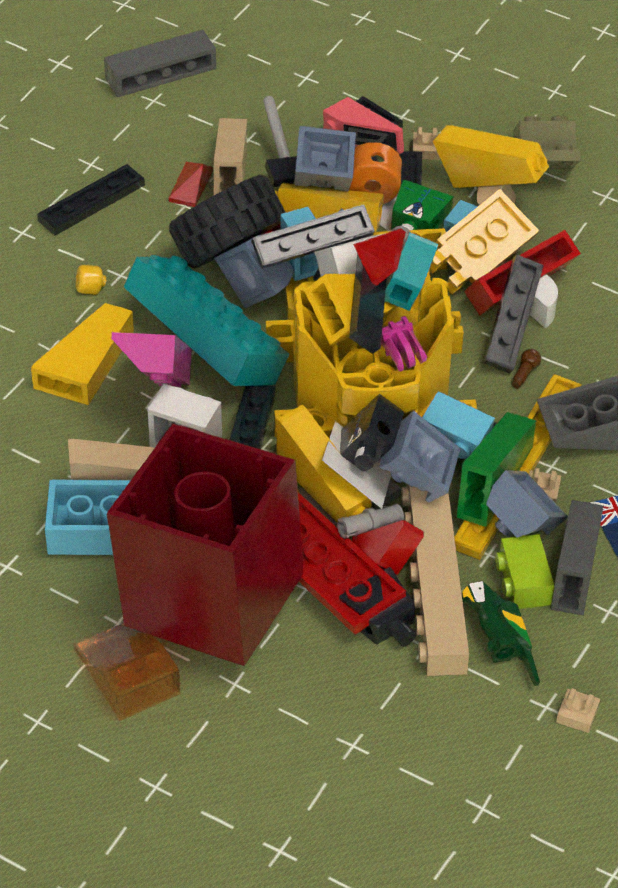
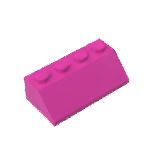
M112 332L111 339L135 366L149 377V380L154 381L159 386L168 384L181 388L182 385H190L192 349L176 335Z

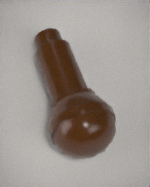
M527 349L521 354V365L512 382L514 388L519 389L525 383L530 372L541 364L542 357L537 350Z

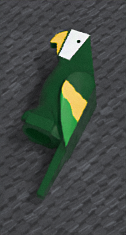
M483 581L466 586L461 593L462 602L466 601L477 612L481 629L490 640L486 649L491 652L493 663L511 661L512 658L518 657L523 661L533 685L538 686L540 679L531 652L532 644L518 605L512 601L502 599Z

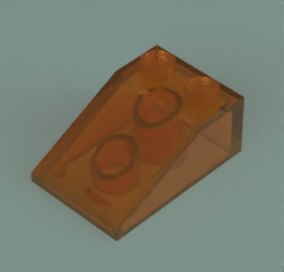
M124 623L74 644V649L119 722L181 694L179 669L165 647L152 634H146L125 627Z

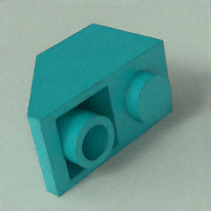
M409 232L403 243L398 269L386 279V302L410 311L424 284L438 247L437 243Z

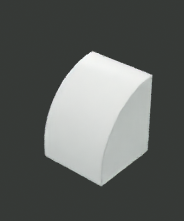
M548 275L540 278L530 315L544 328L548 327L554 320L558 297V288Z

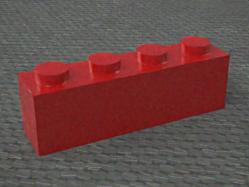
M563 230L522 253L520 256L544 265L541 277L545 275L550 276L563 269L581 253L566 230ZM512 260L478 278L464 291L479 316L500 305Z

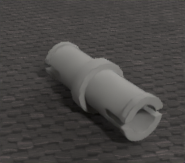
M399 504L377 510L368 508L363 510L361 514L339 518L337 523L338 532L342 538L346 539L350 536L404 520V513Z

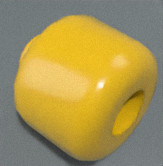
M80 265L76 273L77 292L81 294H99L101 288L106 285V275H103L101 267Z

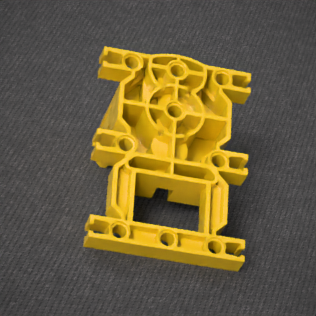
M445 228L410 230V232L436 243L437 239L446 233ZM391 231L374 232L371 236L389 233ZM445 262L438 270H446L448 263ZM428 271L422 289L410 311L398 307L383 318L382 328L388 326V322L393 321L396 323L401 321V317L406 316L409 323L412 322L414 335L427 355V360L420 364L414 354L416 365L408 368L403 361L404 370L399 371L391 356H386L382 344L381 348L374 354L349 337L335 345H330L304 291L315 282L313 276L297 281L291 277L288 285L284 288L287 320L266 321V334L277 339L281 343L280 346L289 353L286 362H293L296 407L303 404L328 438H330L335 421L344 427L378 394H381L404 411L402 420L413 411L423 417L438 391L448 396L451 354L462 353L464 331L463 326H460V311H451L450 296L447 293L448 284L445 280L432 278L431 281ZM476 399L458 400L477 409ZM293 409L274 410V433L276 437V453L277 418Z

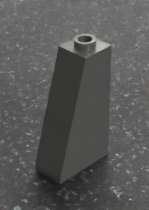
M571 500L557 568L551 610L584 616L604 505Z

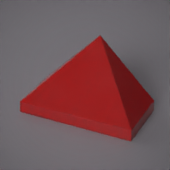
M186 162L169 196V202L195 207L213 172V167L200 163Z
M402 228L353 244L371 282L375 286L398 269L406 233Z

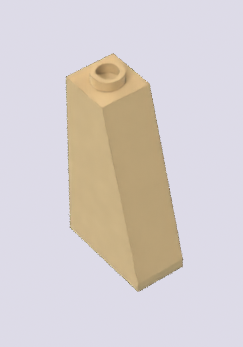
M219 119L214 155V195L245 180L247 119Z
M68 439L71 480H131L154 447Z

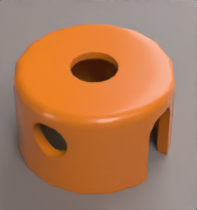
M368 142L355 147L353 179L349 190L384 194L383 204L393 200L398 195L401 187L402 159L398 152L382 143ZM378 155L382 157L384 161L377 162L373 161L371 158L373 156Z

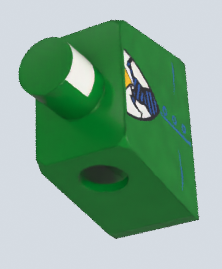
M403 180L392 211L391 229L393 230L397 226H404L409 230L441 229L444 226V219L452 211L454 196Z

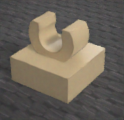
M419 127L417 132H413V151L422 152V159L440 160L433 144V140L439 134L437 128H433V133L422 132V127Z
M535 468L533 471L530 470L529 475L557 503L561 475H557L556 471H552L551 474L539 472V468Z
M573 688L567 689L557 714L556 723L589 733L599 708L600 699L592 694L587 695L577 692Z

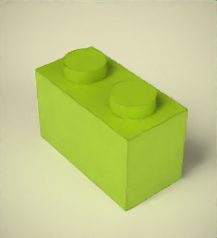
M540 534L501 538L500 552L495 553V564L497 571L503 572L502 590L504 597H509L510 601L517 604L519 609L552 605L554 582Z

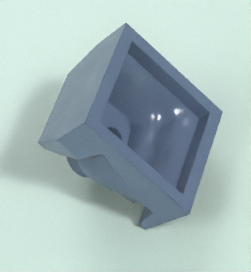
M299 126L294 185L308 187L311 184L312 186L327 188L334 186L335 190L349 191L353 179L356 133Z
M252 239L215 257L216 262L244 308L276 295L288 285L294 273V269L289 261L261 269L251 243Z
M413 411L401 421L395 443L381 458L379 467L390 471L392 478L396 482H404L421 491H428L426 501L431 502L448 493L461 448Z
M505 470L492 486L486 504L499 518L495 523L496 527L507 537L512 533L516 537L536 533L541 529L549 535L568 518L564 511L526 471Z

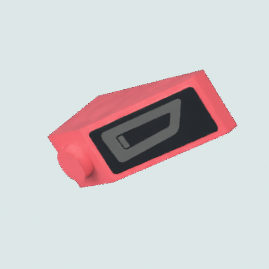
M346 97L323 110V128L355 132L356 147L368 142L382 143L393 148L398 154L404 152L403 129L351 98Z

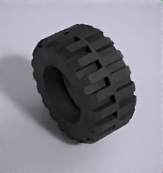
M258 175L217 193L179 215L170 222L169 232L181 255L188 262V266L194 269L215 260V257L231 248L272 230L281 224L280 214L286 212L268 178Z

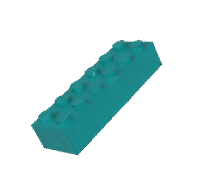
M157 255L136 257L124 285V288L231 385L276 384L289 357V353L280 346L281 343L277 339L268 336L262 331L259 323L246 317L239 306L230 303L224 297L222 291L208 284L205 281L206 278L192 270L185 259L179 256L167 258Z

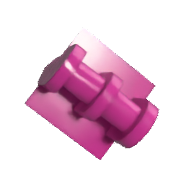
M406 316L401 317V321L396 323L390 321L388 326L382 328L381 344L385 349L386 356H391L399 371L404 370L403 361L408 368L416 365L414 354L420 364L427 360L425 351L414 335L412 322L409 323Z

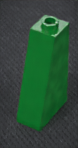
M506 412L463 462L457 518L487 527L495 514L486 505L492 486L505 470H520L533 448L536 420Z

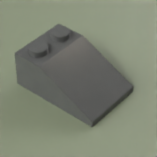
M618 376L537 399L554 448L618 450Z

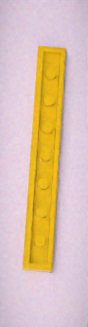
M553 374L539 398L582 386V384ZM537 402L527 417L536 420L533 448L519 470L526 471L528 474L530 470L533 471L551 442ZM494 514L487 527L464 520L454 536L456 551L481 560L498 531L495 523L499 518Z

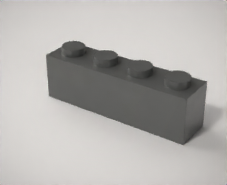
M199 30L104 57L105 79L117 98L215 70L216 47L205 31Z

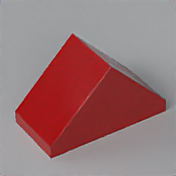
M401 520L353 536L352 542L376 564L385 569L390 567L398 575L424 538V531L405 520Z

